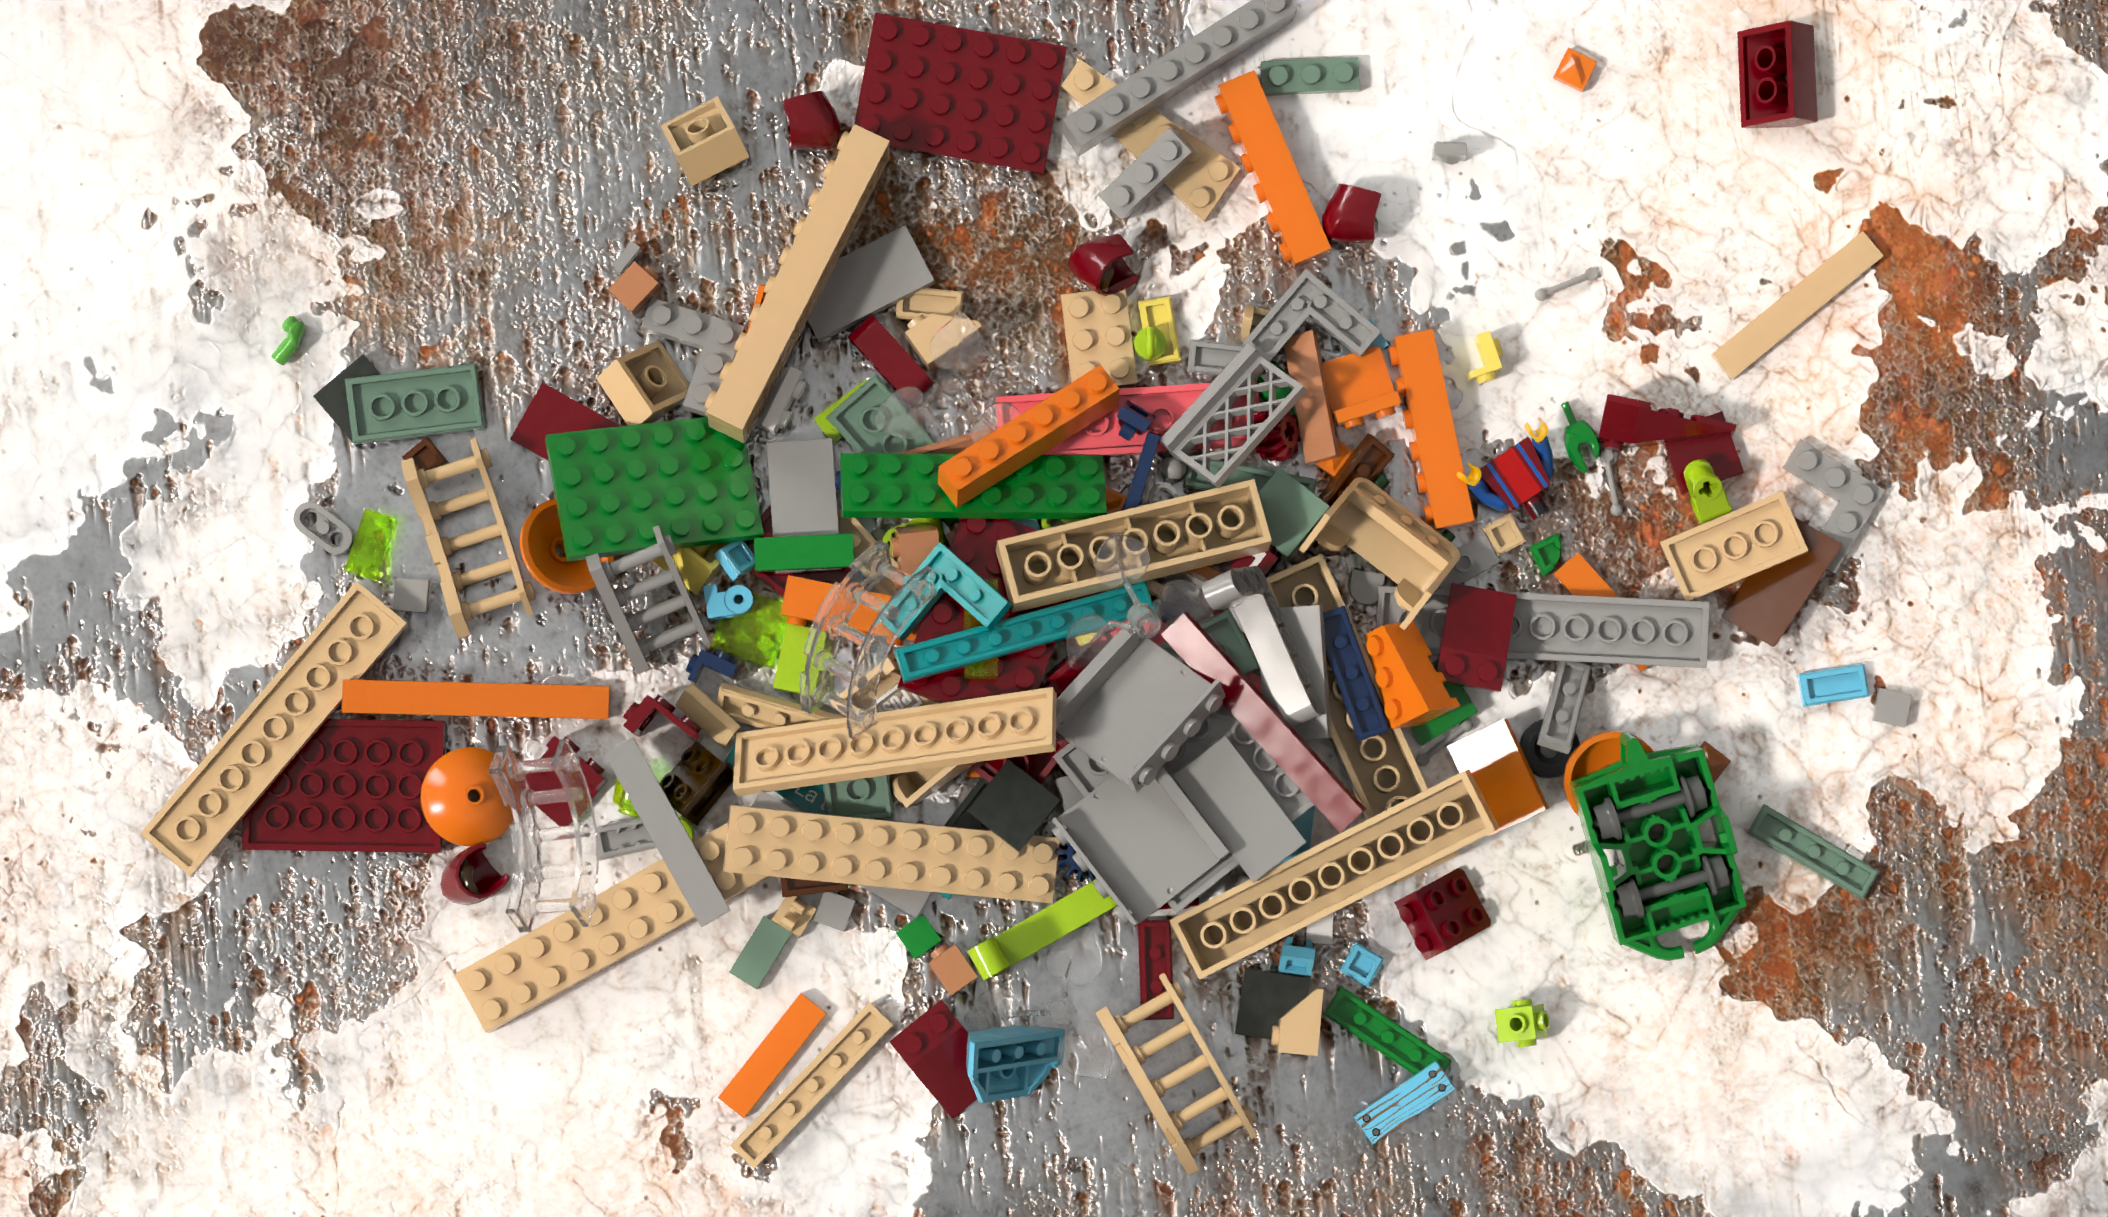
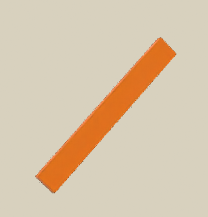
M343 679L342 713L608 719L609 686Z

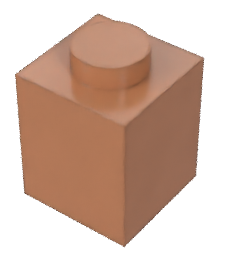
M634 261L610 286L608 291L631 314L636 316L650 301L651 297L661 289V286L656 281L659 275L646 263L641 267Z
M945 943L930 954L933 960L928 964L950 996L978 978V975L956 944L949 947Z

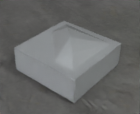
M1436 142L1432 148V160H1438L1451 165L1465 161L1467 156L1466 142Z

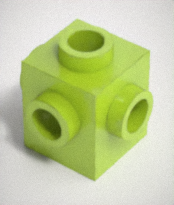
M1532 999L1512 1001L1511 1008L1495 1009L1499 1043L1516 1041L1517 1047L1537 1045L1536 1039L1548 1037L1547 1031L1550 1027L1548 1013L1544 1011V1004L1532 1005Z

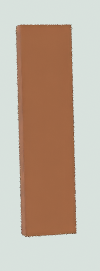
M1314 330L1295 334L1284 345L1289 376L1302 384L1307 390L1295 404L1305 463L1312 465L1338 458L1340 455L1317 333Z

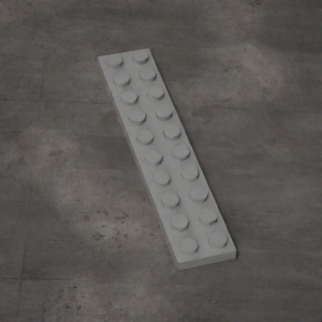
M1378 586L1376 628L1387 624L1402 623L1410 613L1397 604L1394 596L1396 587ZM1436 589L1412 620L1415 622L1432 655L1439 654L1450 589ZM1504 592L1517 595L1507 659L1707 668L1710 602Z

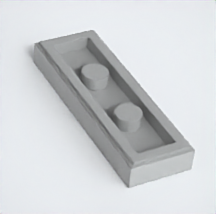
M1558 661L1536 745L1569 754L1592 669L1591 665L1581 662Z

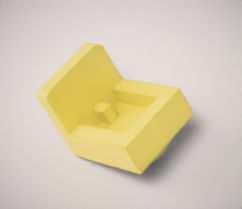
M1490 331L1478 334L1474 339L1484 367L1470 371L1467 378L1469 382L1477 380L1478 385L1495 380L1497 378L1495 373L1500 372L1502 369L1499 359L1500 356H1503L1502 348L1498 338H1492Z

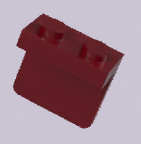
M647 694L640 704L634 702L623 716L627 720L623 726L637 737L642 734L657 713L660 712L700 743L704 739L698 734L702 728L686 715H683L681 719L677 718L672 714L676 708L659 694L655 699Z
M554 735L546 745L549 749L520 780L517 788L519 792L558 826L567 828L608 780L602 776L605 769L590 757L586 762L577 754L580 748L567 736L561 740Z
M1461 868L1451 871L1394 902L1401 919L1408 927L1415 940V945L1422 953L1425 961L1454 947L1491 925V920L1466 873Z

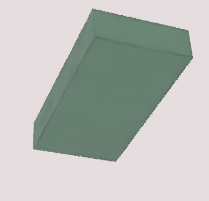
M763 916L729 973L758 990L792 933Z

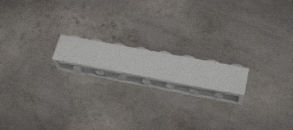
M1292 0L1249 1L1062 120L1060 131L1079 157L1292 22L1296 15L1297 7Z

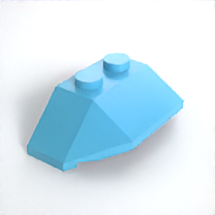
M1007 1026L968 1032L966 1068L978 1102L987 1103L1029 1096L1046 1079L1052 1068L1056 1069L1063 1062L1065 1029Z

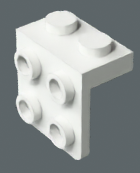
M791 366L789 369L783 367L764 404L761 417H758L754 424L755 426L775 436L779 428L784 430L792 414L789 408L794 399L799 400L806 386V382L803 381L805 377L802 371Z

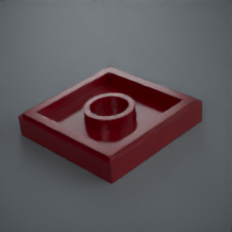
M1723 411L1706 416L1726 422ZM1731 436L1663 444L1681 495L1689 492L1684 479V470L1694 460L1703 459L1708 461L1713 468L1714 474L1718 476L1720 481L1744 473Z

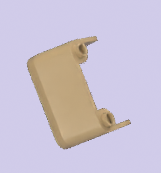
M1357 477L1351 482L1299 548L1301 552L1305 553L1315 540L1318 541L1321 547L1330 551H1340L1347 545L1398 584L1394 590L1397 604L1402 609L1410 612L1399 626L1403 630L1409 626L1460 559V552L1453 543L1373 482L1362 477Z

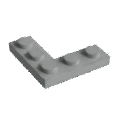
M1305 269L1244 340L1242 345L1245 347L1248 343L1257 350L1260 356L1271 362L1307 318L1311 317L1360 358L1380 335L1381 330L1310 271Z
M651 297L641 325V331L702 350L682 406L683 410L707 417V409L704 408L706 400L712 390L718 391L722 381L719 379L720 373L727 361L733 362L737 352L734 350L740 334L745 331V326Z
M1800 439L1782 469L1838 502L1820 531L1842 543L1841 549L1826 570L1833 575L1836 573L1885 490Z

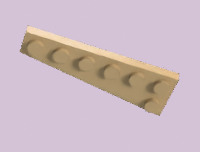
M1079 59L1061 85V88L1078 105L1083 107L1117 84ZM1154 109L1112 135L1137 159L1166 130L1175 128L1197 153L1171 176L1164 185L1203 222L1209 217L1241 170L1235 163Z

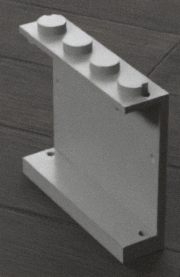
M1131 618L1057 698L1056 733L1138 793L1144 785H1149L1155 779L1157 771L1166 761H1171L1177 755L1179 747L1187 738L1193 737L1199 731L1202 722L1210 713L1216 712L1221 707L1222 700L1226 696L1219 680L1216 679L1212 684L1147 638L1142 625Z
M1163 766L1157 771L1155 779L1149 785H1144L1138 793L1112 775L1058 818L1054 817L1052 819L1056 827L1051 831L1063 846L1068 842L1077 852L1072 856L1083 872L1090 869L1097 878L1092 883L1104 899L1110 895L1117 904V907L1113 909L1115 914L1124 925L1131 922L1134 927L1230 854Z

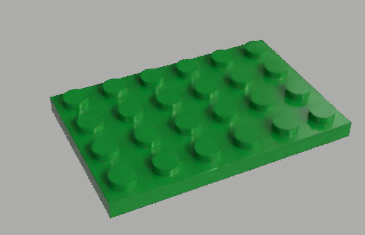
M707 417L546 434L545 444L567 562L585 560L586 556L596 553L602 558L638 552L658 543L653 531V527L659 525L664 537L667 535L671 536L676 549L754 540V538H762L764 535L746 442L744 444L709 427Z

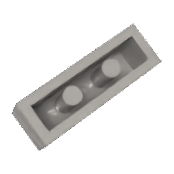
M1169 128L1098 196L1120 220L1127 219L1192 158L1197 151L1175 128Z

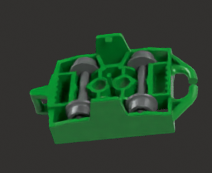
M1623 732L1619 737V761L1570 782L1613 938L1619 945L1627 946L1653 958L1665 961L1685 958L1681 945L1670 948L1665 947L1659 943L1657 935L1707 920L1709 922L1708 932L1702 938L1692 942L1695 954L1702 953L1712 948L1721 939L1741 908L1747 907L1733 855L1738 853L1729 818L1720 807L1704 750L1701 747L1693 744L1645 753L1639 740L1629 732ZM1709 818L1716 841H1702L1698 826ZM1657 823L1662 824V833L1656 838H1650L1648 834L1650 827ZM1603 849H1615L1620 864L1609 866ZM1671 855L1670 865L1665 869H1658L1657 863L1660 857Z

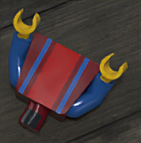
M1538 417L1540 425L1537 430L1533 431L1528 422L1524 425V429L1531 436L1532 440L1526 437L1480 469L1468 462L1467 465L1470 466L1471 472L1467 477L1463 473L1457 472V477L1468 484L1469 489L1480 503L1498 511L1507 510L1510 513L1523 505L1533 520H1536L1550 510L1539 495L1551 485L1550 480L1553 477V453L1547 437L1548 426L1540 417Z

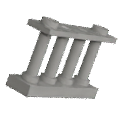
M659 525L653 527L657 544L611 563L608 560L602 563L598 553L585 557L589 572L637 675L649 670L646 657L651 655L650 651L698 632L704 646L711 644L707 631L712 628L705 611L698 613L672 556L677 553L670 535L663 536ZM664 556L669 567L668 570L621 589L620 586L614 588L611 580L616 579L615 575ZM673 581L676 582L681 595L635 614L632 611L626 614L623 606L627 605L628 600ZM687 607L692 620L647 639H644V637L637 638L635 631L639 630L638 626Z

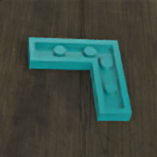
M939 542L876 619L897 638L905 641L945 591L990 630L996 626L1012 604L946 545Z

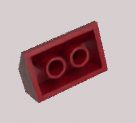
M1790 20L1738 31L1741 128L1795 127L1818 122L1814 26Z

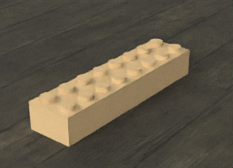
M1255 479L997 540L996 555L1007 596L1012 604L1011 610L1012 613L1267 552L1272 540Z

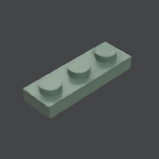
M1359 57L1261 61V86L1265 96L1359 92Z

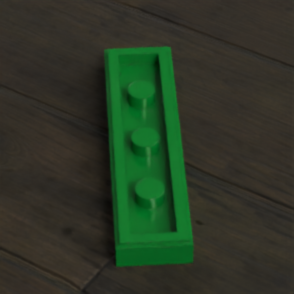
M1342 986L1323 1013V1015L1413 1075L1437 1060L1445 1072L1452 1061Z

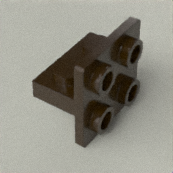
M696 741L684 751L681 760L670 773L662 778L660 785L673 808L697 826L731 785L734 771Z

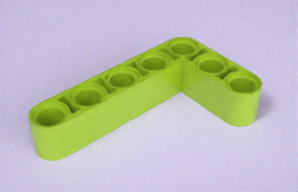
M1094 881L998 936L991 937L973 947L967 953L983 981H987L1113 909L1117 904L1110 895L1104 899L1092 884Z

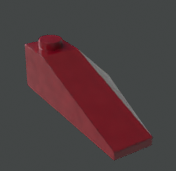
M1607 394L1598 440L1604 443L1603 448L1623 451V447L1635 448L1669 442L1733 436L1737 424L1701 415H1691L1690 419L1684 418V413L1679 412L1677 409L1660 408L1658 411L1651 410L1652 407H1650L1651 403Z

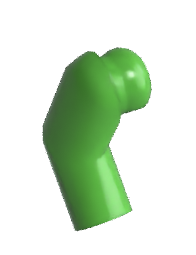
M289 316L282 324V329L288 334L271 355L281 365H285L298 349L306 330L304 322L302 320L299 321L295 316Z

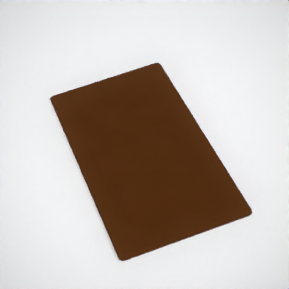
M1796 517L1794 519L1808 548V553L1746 578L1721 615L1722 618L1772 647L1776 646L1842 547V543Z

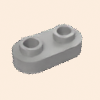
M305 502L295 510L293 520L296 528L325 551L333 555H343L352 548L354 534L350 527L324 507L315 502ZM310 514L317 515V522L314 525L307 524V517ZM337 533L343 535V541L339 545H335L332 541L333 536Z

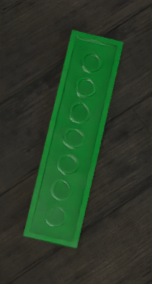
M841 453L842 518L1089 519L1107 514L1103 455H1041L958 508L938 485V466L957 454Z

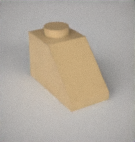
M1314 989L1279 1019V1026H1272L1271 1045L1277 1046L1276 1052L1318 1056L1324 989Z

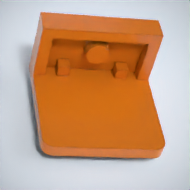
M1373 346L1368 348L1360 358L1351 353L1322 363L1330 407L1337 427L1345 425L1346 429H1351L1365 424L1364 418L1376 415L1377 419H1382L1396 414L1395 408L1401 405L1398 391H1394L1382 351L1379 347Z

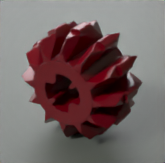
M1269 410L1258 412L1257 415H1254V424L1263 423L1269 417ZM1290 410L1255 448V452L1260 453L1262 460L1285 461L1288 458H1292L1293 454L1298 452L1297 442L1301 441L1298 435L1299 427L1296 425V416L1291 415Z

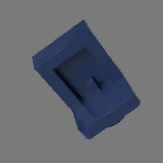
M701 649L699 655H692L686 672L690 673L688 680L696 684L704 666L733 680L740 668L733 664L735 657L717 650L716 654L713 655Z

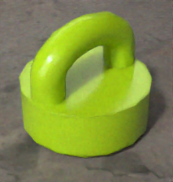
M1143 328L1135 336V352L1143 360H1157L1165 352L1166 337L1157 328Z

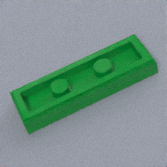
M853 533L754 538L755 572L855 568Z

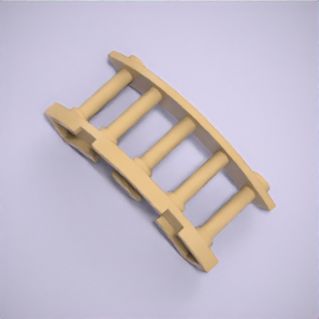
M476 437L470 439L473 456L427 471L424 468L418 470L413 458L400 461L405 483L418 518L421 517L426 532L425 538L434 565H437L446 607L458 639L471 635L468 621L473 620V616L522 601L527 616L534 614L530 601L536 600L531 582L524 581L507 524L488 468L493 467L487 448L480 449ZM476 468L479 469L485 488L436 503V501L429 502L425 488L430 487V483ZM490 500L497 520L496 524L450 539L447 536L441 537L436 521L440 520L442 515ZM502 536L508 555L507 559L459 574V571H452L448 556L453 555V551ZM513 571L517 585L516 589L470 604L467 601H461L459 591L464 590V586Z
M1165 973L1159 975L1166 989L1162 994L1122 1017L1120 1015L1112 1017L1107 1006L1098 1010L1095 1014L1189 1176L1200 1170L1193 1158L1199 1155L1197 1151L1243 1125L1251 1139L1257 1137L1251 1125L1256 1122V1119L1247 1104L1242 1107L1239 1104L1181 1001L1187 998L1178 982L1176 981L1171 984ZM1174 1003L1184 1021L1140 1047L1135 1045L1130 1048L1123 1036L1129 1032L1128 1028L1169 1004ZM1191 1033L1203 1055L1159 1080L1154 1078L1149 1081L1141 1067L1142 1064L1146 1063L1145 1059ZM1210 1066L1221 1087L1177 1113L1174 1110L1167 1113L1160 1098L1165 1096L1164 1092ZM1229 1099L1236 1114L1191 1140L1189 1137L1184 1140L1182 1139L1178 1131L1184 1128V1123Z

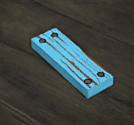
M1435 1060L1355 1114L1354 1118L1371 1143L1374 1144L1455 1090V1086L1437 1060Z

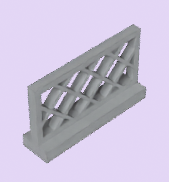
M1247 343L1161 437L1160 442L1172 457L1179 462H1184L1219 488L1307 390L1302 384L1260 356L1257 350ZM1266 369L1269 372V382L1254 384V381ZM1288 386L1293 389L1286 398L1276 400V389ZM1269 390L1268 402L1254 404V393ZM1247 395V406L1232 409V405L1240 396ZM1269 410V417L1263 423L1254 424V413ZM1247 414V426L1232 428V417ZM1225 419V430L1210 433V429L1218 420ZM1247 434V441L1241 447L1232 448V437ZM1225 439V450L1210 453V441ZM1203 443V454L1191 457L1187 455L1196 444ZM1224 459V466L1216 475L1210 472V461Z

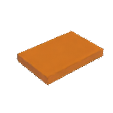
M1507 718L1447 746L1459 773L1470 769L1500 828L1488 834L1489 836L1549 809Z

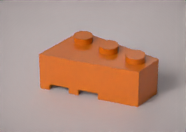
M1414 621L1405 630L1399 627L1402 623L1382 625L1364 635L1376 683L1380 690L1384 711L1391 730L1422 725L1460 706L1456 697L1450 698L1443 685L1446 681L1443 673L1436 672L1429 660L1432 653Z

